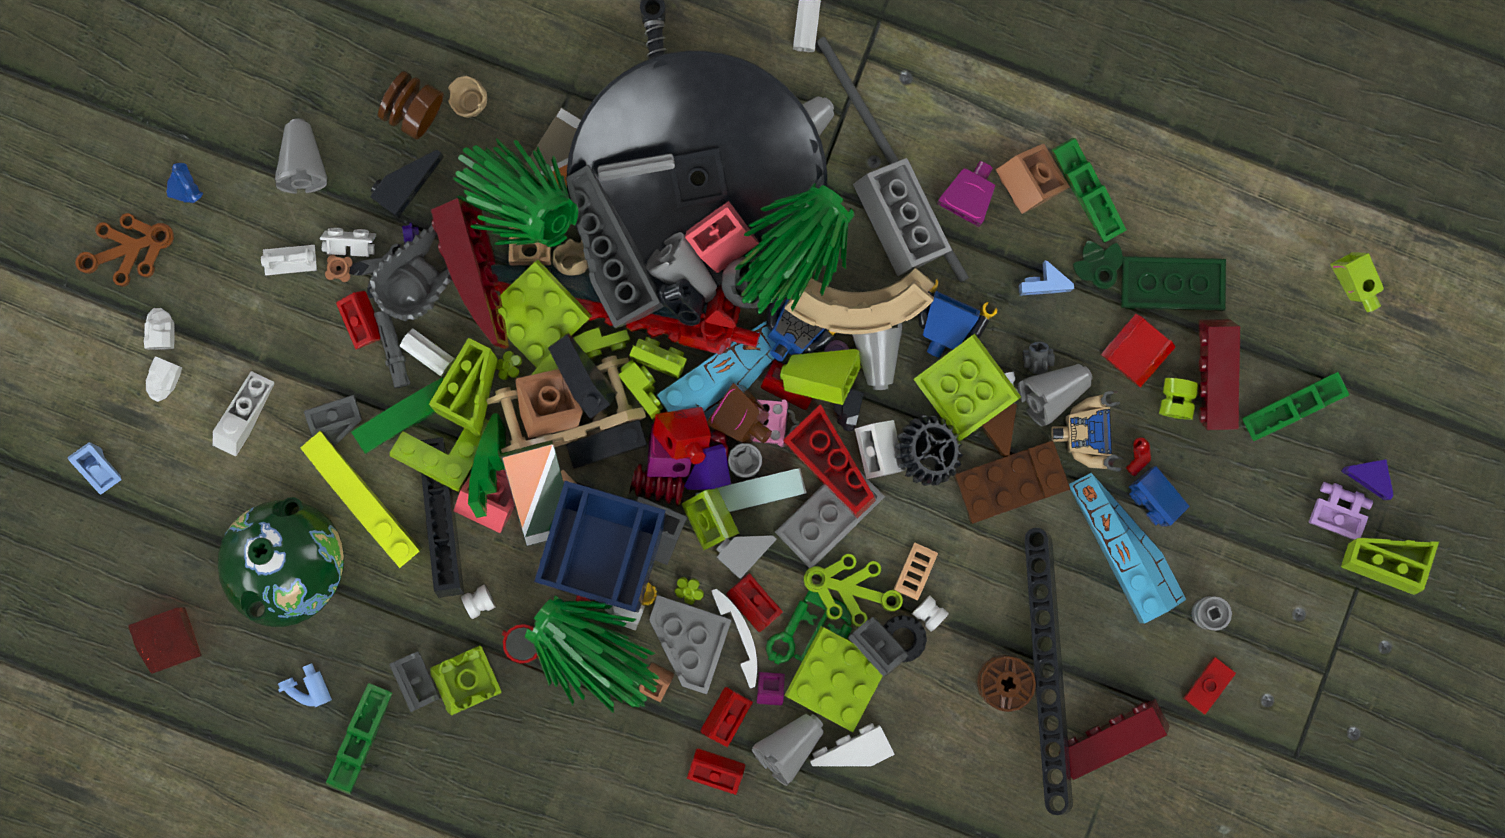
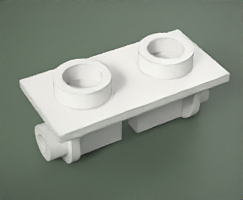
M329 228L320 237V240H326L322 242V252H327L328 255H346V246H351V256L369 257L370 254L374 255L375 244L370 243L374 241L376 234L369 233L365 229L343 232L342 228Z
M315 245L263 250L261 264L265 268V275L317 271Z

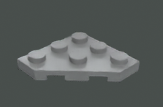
M657 595L649 621L681 685L707 694L731 619Z

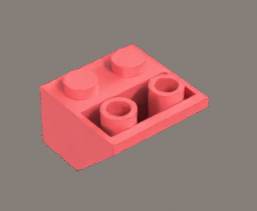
M729 201L687 230L685 238L698 256L716 273H719L733 260L740 258L759 244V241L753 234L744 236L750 229Z

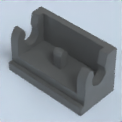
M875 617L867 620L848 637L883 677L889 675L909 656Z
M419 651L389 664L411 712L440 699Z

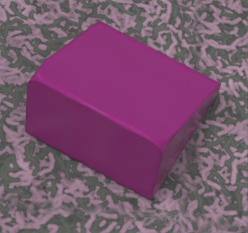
M759 672L758 704L783 705L785 674Z

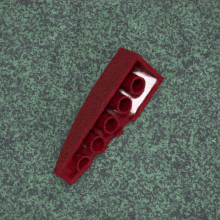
M458 198L431 209L433 216L432 226L438 234L440 242L438 243V249L445 259L451 278L465 306L493 345L503 349L508 348L509 343L505 319L498 312V309L502 307V300L494 287L499 282L498 276L492 273L491 265L495 264V258L487 230L470 227L474 224L485 225V221L477 218L479 215L483 216L482 210Z

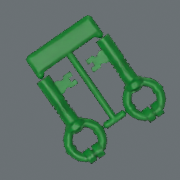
M808 591L803 600L804 602L799 601L784 631L772 635L767 640L766 653L769 657L768 660L774 661V663L779 665V663L787 662L794 656L795 659L803 661L820 627H823L827 619L826 611L802 656L795 654L796 645L793 635L801 620H807L813 626L815 622L812 620L817 619V616L810 615L806 611L809 606L806 604L807 602L827 610L818 592ZM832 597L835 604L841 606L843 613L840 618L846 621L847 625L843 624L841 629H835L834 625L829 623V630L847 640L852 631V628L849 627L852 624L851 614L845 603ZM832 607L830 613L838 616L839 610L836 607ZM781 639L789 644V650L785 656L781 654L776 655L777 652L772 650L776 640Z

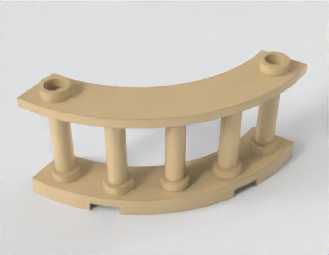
M915 267L901 280L882 289L867 292H848L826 286L824 295L821 296L820 289L822 284L811 277L793 312L791 306L794 300L792 299L785 305L784 309L812 326L816 325L829 329L831 332L843 334L875 333L890 329L892 326L905 320L908 321L922 312L934 301V297L928 291L935 284Z
M610 356L602 359V364L596 366L601 373L608 371L611 385L618 392L615 396L618 404L617 414L607 417V414H604L602 410L592 418V423L583 426L578 425V427L552 435L550 433L537 436L536 439L526 441L525 437H522L511 401L518 399L517 390L511 391L510 387L496 390L495 396L486 399L487 404L501 402L512 438L510 441L511 445L501 449L502 453L549 440L553 441L554 447H558L600 433L608 428L645 418L646 415L643 407L632 409V406L628 405L621 378L618 376L617 368L628 363L629 359H617V356Z

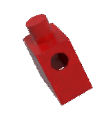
M702 407L655 415L652 433L672 459L689 458L692 464H699L705 459L703 449L709 448L711 433Z

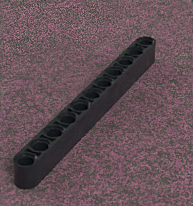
M1035 527L1027 531L1024 541L1045 807L1049 813L1065 815L1073 807L1053 543L1048 532ZM1042 534L1044 536L1043 544L1035 547L1033 545L1034 536ZM1043 559L1046 562V568L1043 572L1037 573L1035 571V564L1038 560ZM1046 585L1048 595L1044 599H1039L1037 597V590L1040 586ZM1048 611L1050 621L1046 625H1041L1039 623V616L1042 612ZM1049 637L1052 640V647L1049 651L1044 652L1041 648V642L1044 638ZM1051 663L1055 669L1054 674L1046 678L1043 675V668L1046 664ZM1049 690H1054L1057 696L1053 704H1048L1045 701V694ZM1051 716H1055L1059 722L1057 729L1054 731L1049 730L1047 727V720ZM1056 742L1059 744L1061 752L1057 757H1052L1049 753V747L1052 743ZM1055 769H1059L1063 775V779L1059 784H1055L1051 779V774ZM1057 796H1061L1065 801V806L1061 811L1056 810L1053 806V800Z

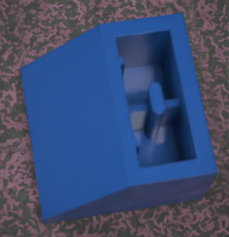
M1157 466L1151 467L1128 486L1132 491L1130 493L1131 498L1139 506L1141 504L1144 505L1149 511L1146 513L1147 517L1155 526L1158 524L1161 527L1172 525L1190 507Z

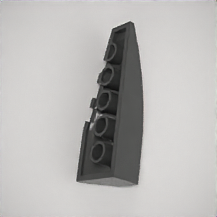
M587 165L566 177L570 198L578 207L577 227L584 246L583 252L590 271V281L614 328L642 319L664 307L659 299V288L653 276L646 269L643 257L591 167Z

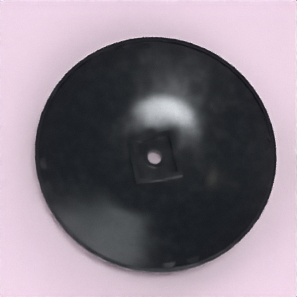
M687 50L655 56L629 68L612 80L597 95L582 117L572 140L567 164V177L587 165L591 167L631 235L646 265L656 249L661 252L666 247L663 243L666 239L679 232L686 235L687 230L728 201L748 226L792 203L765 212L760 210L761 208L771 205L776 200L807 192L814 183L818 189L822 185L827 187L828 178L822 141L813 120L797 96L774 75L758 65L736 56L706 50ZM664 154H672L674 157L675 168L606 181H600L598 176V167L602 165ZM694 171H701L705 174L706 180L702 184H696L691 180V174ZM792 214L774 224L766 226L753 235L759 243L762 242L761 237ZM772 240L764 249H762L756 255V257H758L774 240ZM748 251L741 257H747L745 255H747L750 251ZM702 260L718 287L721 284L725 268L716 273ZM653 276L658 288L666 284ZM705 302L703 309H707L708 302Z

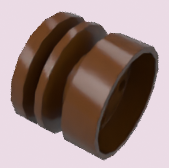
M402 71L385 92L378 110V118L384 122L389 120V124L393 127L403 120L402 132L418 140L433 123L440 110L444 94L429 84L419 91L420 79L415 77L411 80V74Z
M1006 655L995 656L986 661L978 671L976 681L978 693L984 702L997 710L1006 712L1020 710L1026 706L1033 697L1036 686L1034 673L1028 664L1019 658ZM1011 677L1010 682L1014 683L1013 687L1007 688L1004 691V685L1001 684V681Z

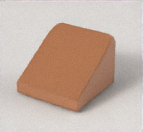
M651 663L648 670L659 676L658 680L653 679L659 684L655 685L657 691L653 693L642 684H640L639 690L644 695L661 702L674 677V673L655 663Z

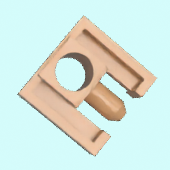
M509 237V239H520L515 237ZM541 243L509 244V264L532 265L538 259L543 265H551L552 247H547ZM529 247L537 249L536 254L531 257L524 255V251Z

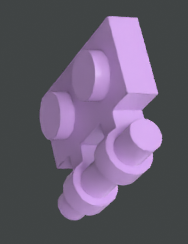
M1323 482L1320 491L1329 494L1328 501L1320 498L1317 499L1309 523L1352 540L1361 538L1368 516L1360 514L1359 511L1361 507L1370 510L1373 500L1364 497L1363 493L1357 491L1353 493L1342 489V485L1336 483L1332 485ZM1339 498L1350 502V509L1337 505Z

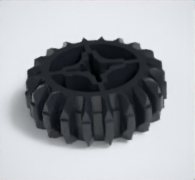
M921 416L919 419L911 420L909 425H905L902 428L903 433L897 436L901 443L895 446V448L900 450V454H897L895 458L902 459L903 463L900 464L899 468H906L905 476H913V482H921L924 486L930 484L933 486L939 485L940 483L947 482L949 477L956 474L955 468L962 465L957 458H961L964 455L958 451V448L963 444L957 443L956 438H958L959 434L952 433L953 426H946V419L938 420L937 416ZM920 461L924 462L927 467H930L931 470L925 468L920 463Z

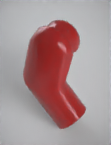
M1142 437L1135 439L1133 442L1135 459L1126 467V470L1134 477L1151 461L1150 444Z

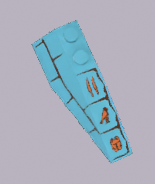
M766 321L751 330L760 333L759 343L756 348L733 342L731 347L727 348L721 355L715 354L657 394L666 410L671 412L702 407L708 421L733 383L743 385L748 389L774 359L770 351L776 343L767 337L770 330L766 326Z
M1090 473L1070 483V490L1139 623L1145 624L1185 601L1186 598L1162 552L1097 478Z

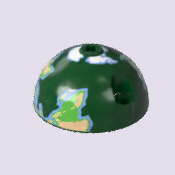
M295 497L265 502L240 515L225 533L218 553L219 581L229 602L249 620L270 627L295 625L317 614L335 594L344 569L343 544L334 524L325 514ZM299 506V512L291 515L293 509ZM264 605V613L261 616H257L258 609Z

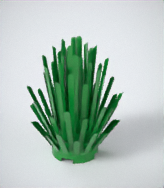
M497 138L496 143L507 155L498 147H493V149L506 162L487 147L485 151L477 145L473 146V151L467 147L463 149L464 153L483 167L462 154L459 155L458 159L492 183L467 168H464L463 171H456L457 177H453V179L475 192L464 190V193L468 195L467 197L462 195L456 197L474 205V207L505 219L500 220L479 215L477 216L479 220L490 224L511 227L502 228L474 224L470 226L471 228L493 231L491 234L500 235L501 237L520 238L498 240L495 243L496 245L541 243L547 247H554L567 238L564 234L571 224L575 226L578 218L577 204L569 199L564 176H561L554 156H552L551 161L557 181L539 147H537L536 151L533 150V156L543 174H541L531 157L527 155L517 140H514V144L533 172Z
M814 183L807 192L776 200L771 205L760 209L765 212L792 203L748 225L756 227L747 231L744 236H750L792 214L761 237L763 241L745 255L747 257L735 267V270H740L774 240L750 264V270L736 284L741 285L744 281H750L741 296H744L742 299L744 304L752 303L758 296L760 299L757 303L759 308L758 314H761L768 304L774 302L778 297L771 311L773 316L787 295L788 300L791 297L794 300L791 306L793 312L815 269L817 268L814 280L817 281L823 265H827L820 289L821 296L824 295L826 286L829 287L832 275L836 272L840 247L842 266L846 269L848 224L855 214L852 208L849 211L841 204L844 200L824 185L819 189L816 188Z
M555 595L554 601L549 599L534 617L536 622L533 631L527 629L525 639L534 644L548 685L550 686L553 681L555 687H557L559 681L572 706L574 700L570 694L571 690L567 680L579 697L584 700L585 695L579 688L581 681L612 713H614V702L610 699L609 693L621 703L624 700L632 707H640V705L645 707L643 701H646L647 697L640 692L638 686L642 684L655 693L657 691L655 685L659 684L653 679L658 680L659 676L646 668L649 665L612 643L643 659H647L648 656L639 650L649 655H654L655 653L630 641L626 635L596 625L582 617L622 627L626 623L618 620L634 622L637 619L582 609H611L613 607L612 605H606V603L596 601H564Z

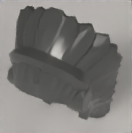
M432 225L429 229H423L419 235H415L412 242L407 241L395 254L388 255L387 260L380 261L379 268L373 271V276L370 279L372 285L370 292L378 307L396 319L399 318L403 321L408 319L414 320L426 314L428 310L433 309L434 302L439 299L440 293L452 281L447 266L441 272H438L423 258L429 252L430 246L437 235Z

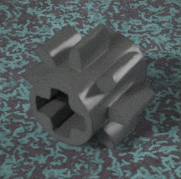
M1044 342L1030 344L1029 350H1023L1024 367H1029V371L1034 374L1047 372L1048 366H1054L1055 355L1053 354V348H1049Z

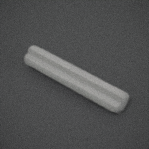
M664 154L607 164L598 167V176L600 181L669 170L675 168V161L672 154Z

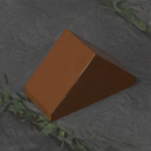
M1011 404L980 427L1001 456L1007 457L1010 455L1017 404Z

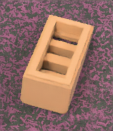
M914 542L893 590L918 600L938 553ZM916 552L930 557L929 561L926 562L915 557ZM912 561L926 567L924 572L910 566ZM910 571L921 576L920 581L907 576V572ZM904 580L916 585V590L902 585Z

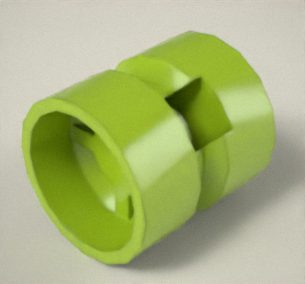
M1165 378L1163 393L1166 395V398L1161 400L1159 414L1171 418L1192 420L1195 409L1192 399L1197 397L1199 384L1189 380ZM1173 398L1183 399L1184 403H1173Z

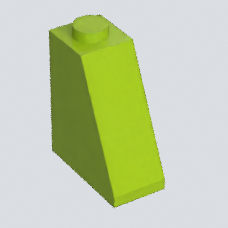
M857 349L792 355L788 364H784L781 370L780 377L784 383V390L843 405L861 368L860 352Z

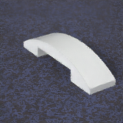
M714 589L712 594L720 614L723 615L731 611L749 660L740 664L749 687L753 688L757 678V657L752 635L737 607L722 592Z

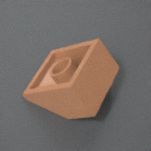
M1044 143L1016 155L996 169L1002 184L1007 188L1021 214L1036 208L1070 188Z
M559 369L516 378L520 416L529 438L578 427L583 411L573 398Z

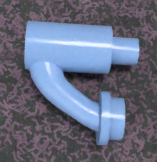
M312 663L302 667L306 675L303 680L309 695L300 692L294 687L298 684L294 682L293 678L278 683L279 692L285 691L293 699L306 706L318 707L332 700L321 672H316Z

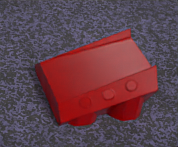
M1135 314L1106 347L1101 356L1141 388L1176 346L1143 317Z

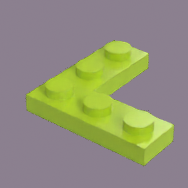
M484 418L481 436L464 428L449 455L402 431L390 451V457L459 492L472 470L480 439L489 420Z

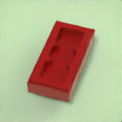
M1213 657L1183 699L1205 715L1236 673L1216 657Z

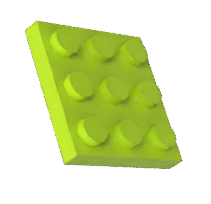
M538 259L500 295L502 307L498 309V312L505 319L507 337L536 368L551 354L548 349L550 345L568 332L572 336L592 317Z
M975 334L914 378L916 384L942 419H946V424L953 426V434H959L957 438L959 442L1021 398L1018 391Z
M821 626L784 696L854 732L883 675L854 643Z

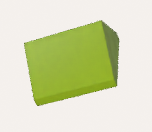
M718 488L705 490L682 503V507L703 550L723 542L726 538L729 539L739 534Z

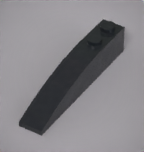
M443 437L420 440L446 454ZM421 473L434 592L438 598L463 595L464 585L456 517L453 511L452 489Z

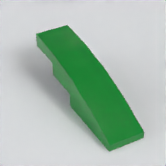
M1071 138L1052 149L1051 152L1101 240L1105 243L1126 231L1105 186L1100 183L1091 163L1086 160L1076 138Z
M1338 371L1242 418L1254 442L1349 396L1350 393Z
M443 377L353 430L351 433L363 452L368 454L386 441H390L400 435L402 431L404 432L410 427L416 426L436 413L429 403L444 380Z
M498 413L492 414L482 434L469 480L468 505L476 518L487 516V494L497 492L496 471L505 470L501 449L506 448V427Z
M368 683L347 728V734L338 751L337 759L328 776L326 785L351 794L392 697V692Z

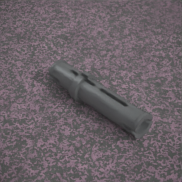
M383 311L376 312L374 317L387 360L385 364L391 372L394 388L408 386L411 383L404 363L406 358L402 356L392 316Z

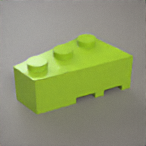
M468 338L429 403L438 415L480 436L487 409L486 399H489L498 360L492 350Z
M1357 538L1348 543L1341 568L1415 595L1425 589L1439 542Z

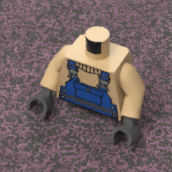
M1108 391L1104 395L1086 398L1071 409L1070 415H1067L1065 418L1066 426H1052V441L1066 442L1067 452L1072 453L1075 460L1089 468H1108L1116 472L1121 471V468L1113 466L1116 459L1123 460V458L1112 455L1110 407L1120 404V402L1112 403L1110 397L1112 394L1118 393V391Z

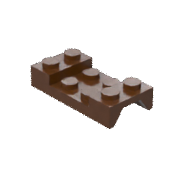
M1053 441L954 475L967 509L970 524L1070 490Z

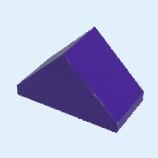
M722 444L703 449L705 459L701 463L695 464L685 487L687 490L715 489L731 484L726 450Z
M1386 459L1347 466L1341 471L1384 501L1391 500L1394 496Z

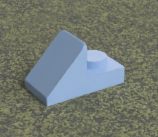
M1045 260L1043 262L1044 281H1041L1040 277L1025 278V282L1019 285V296L1071 292L1074 289V284Z
M90 442L68 457V460L100 495L122 480L120 474L104 458L102 449Z

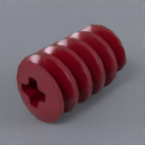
M639 463L633 474L629 494L633 488H635V494L638 497L645 491L646 499H650L653 493H655L656 501L658 502L665 495L667 504H670L673 498H675L676 506L680 507L686 481L683 482L682 477H676L675 479L673 477H647V469L645 472H642V464Z

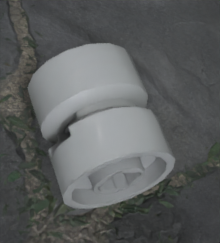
M740 444L731 450L728 465L735 476L750 478L759 472L762 465V456L755 446Z
M1206 596L1194 603L1191 615L1198 627L1217 631L1228 626L1231 621L1232 611L1230 605L1224 599Z

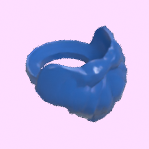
M185 163L174 164L171 176L167 181V196L183 202H196L202 197L203 192H200L198 186L193 182V177L190 175Z

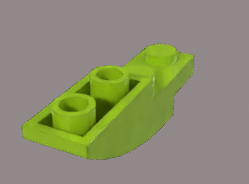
M599 327L573 338L590 359L601 356V351L611 348L612 352L627 347L626 343L631 342L627 329L602 337ZM551 354L539 364L532 375L558 369Z

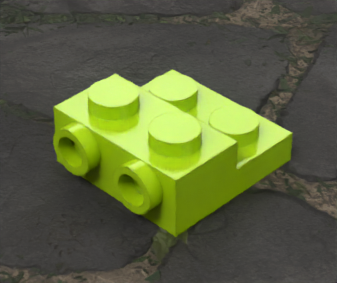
M646 337L645 341L638 339L636 346H633L630 353L633 361L678 380L680 379L687 363V359L683 357L684 352L672 347L667 351L659 347L660 342Z
M631 360L621 368L622 372L618 376L652 420L655 421V415L661 413L660 411L663 409L661 403L653 394L656 392L653 387L656 381L644 365L639 368Z

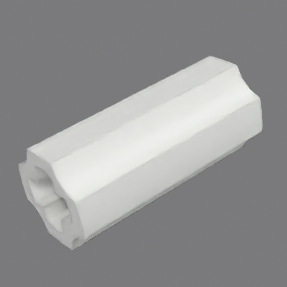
M799 0L793 44L794 50L803 52L815 51L821 0Z
M413 328L406 334L399 345L441 377L449 370L455 358Z

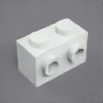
M894 420L855 428L866 479L906 471L905 468H899L900 464L903 463L902 459L895 458L897 454H900V450L895 448L899 440Z

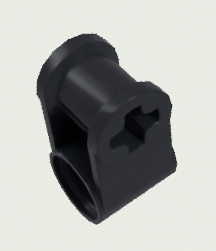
M682 278L675 284H663L659 287L658 295L661 303L681 323L688 326H695L700 323L705 297L687 279Z

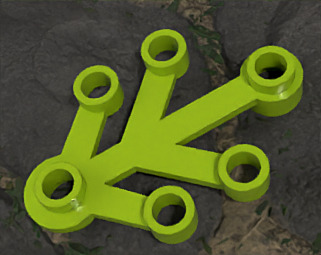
M845 554L840 561L826 569L814 566L809 568L804 574L803 581L805 587L811 592H818L827 608L826 615L831 620L839 619L843 611L840 605L835 604L828 589L839 592L851 614V622L855 627L862 625L855 622L857 614L863 616V623L868 618L860 610L853 596L880 603L889 612L898 610L903 603V598L898 591L889 590L886 593H881L856 585L869 577H876L880 574L881 566L876 561L869 562L864 569L842 581L831 577L842 570H851L855 567L856 558L852 554ZM844 558H851L853 561L852 566H845ZM870 565L877 567L876 574L869 572L868 567ZM813 575H818L821 578L820 584L812 582ZM888 597L895 599L894 606L887 604L886 600ZM832 607H836L839 610L838 616L833 617L830 614Z

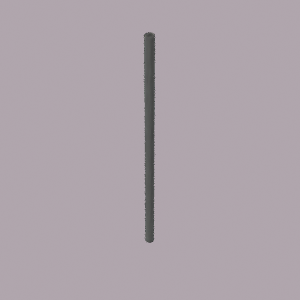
M822 37L817 41L818 46L888 163L898 162L899 159L826 37ZM952 250L944 254L960 283L967 280L969 276L954 251Z

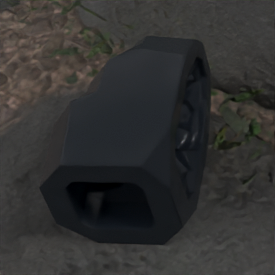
M850 389L843 405L834 404L833 410L837 414V424L845 431L851 432L855 430L864 396L863 392Z

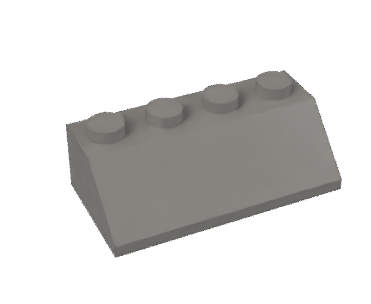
M907 158L870 172L853 184L897 276L910 272L915 267L919 268L952 251Z
M774 536L734 537L732 541L726 538L716 549L720 553L717 558L741 579L777 539Z

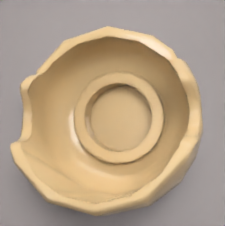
M463 76L456 78L449 85L450 98L448 103L457 115L465 118L475 117L486 107L487 92L478 80Z
M570 238L565 244L557 246L553 251L552 260L554 267L562 274L569 276L584 273L589 267L583 252V242L578 243Z

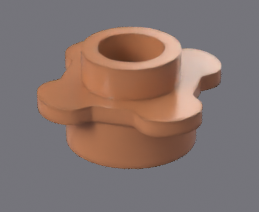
M330 255L327 258L326 278L328 280L341 279L342 282L349 281L351 278L349 270L353 264L352 259ZM338 266L341 267L340 271H337Z

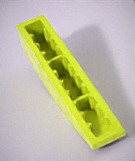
M321 431L300 447L332 489L399 568L422 550Z

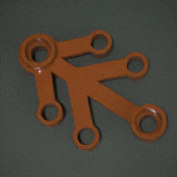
M125 213L120 217V225L127 230L135 229L146 235L134 239L114 230L111 225L101 222L95 228L96 234L103 239L109 238L122 245L96 255L89 252L80 253L75 261L76 267L83 273L91 274L97 270L98 265L125 255L119 270L113 275L114 283L124 287L130 283L129 273L140 250L150 246L144 261L137 266V271L143 277H151L155 272L153 265L160 250L169 247L174 240V232L170 226L164 223L150 226L137 220L132 214ZM131 217L132 224L126 226L124 223L125 219ZM107 226V234L101 235V228ZM160 232L165 233V239L159 241L157 238ZM88 259H91L93 262L90 268L85 267V262ZM145 265L150 267V271L147 274L142 272V268ZM120 274H124L126 277L123 283L118 282Z

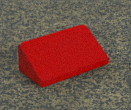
M720 284L716 288V295L708 302L704 321L710 324L735 328L740 307L733 305L725 297Z
M365 291L354 292L336 302L355 350L381 340L374 317L375 312Z
M774 360L763 380L761 389L783 400L785 399L787 402L803 410H807L812 397L785 391L783 380L780 377L784 364Z
M750 573L726 593L727 597L758 632L764 630L783 613Z
M725 687L702 726L701 733L728 747L753 701Z
M696 749L687 779L736 795L746 765L702 749Z

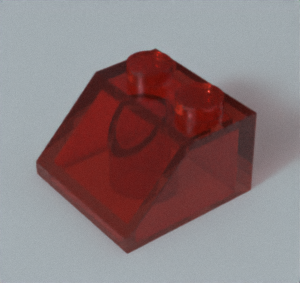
M177 607L128 625L136 650L151 674L202 656L185 607Z

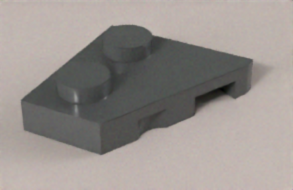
M355 395L304 411L312 437L321 431L333 446L340 442L362 420Z

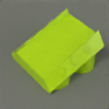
M481 646L430 668L431 677L450 715H454L501 693V689Z

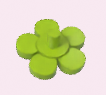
M507 351L503 355L504 360L499 359L496 364V369L500 370L498 376L502 380H507L509 376L512 378L517 377L519 374L517 367L522 363L520 356H514L513 352Z
M681 577L677 581L679 587L675 589V594L679 598L684 597L685 603L692 605L696 600L703 598V590L697 589L700 585L697 579L692 578L688 582L685 577Z

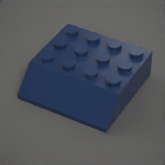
M565 481L534 582L639 613L661 541L666 510Z

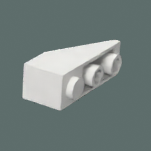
M252 371L250 372L213 430V446L237 456L249 437L274 386L273 381Z
M871 723L859 729V735L853 738L850 735L844 736L836 741L837 746L829 750L825 746L813 752L814 757L809 760L812 766H873L895 754L881 726L877 725L874 727V724Z

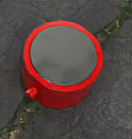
M521 624L502 632V635L505 636L503 639V650L512 661L529 663L538 658L534 644L525 639L527 629L533 631L534 626Z

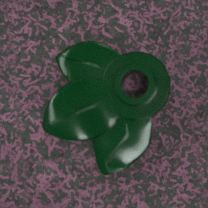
M1087 241L1083 248V260L1073 264L1074 271L1080 279L1092 281L1100 289H1108L1117 280L1116 270L1123 263L1122 250L1118 243L1112 244L1104 251L1098 244ZM1101 272L1107 273L1108 280L1102 281L1099 274Z

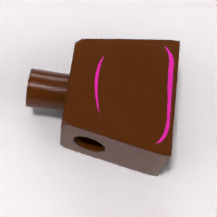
M736 383L731 385L707 421L708 426L743 443H751L754 437L761 443H765L772 434V430L764 425L769 417V412L746 387Z

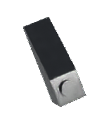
M435 150L386 175L383 180H377L371 188L372 194L370 197L399 219L444 158L443 154Z
M569 332L548 347L573 398L590 418L612 403L618 392Z
M640 420L566 444L573 469L648 446Z

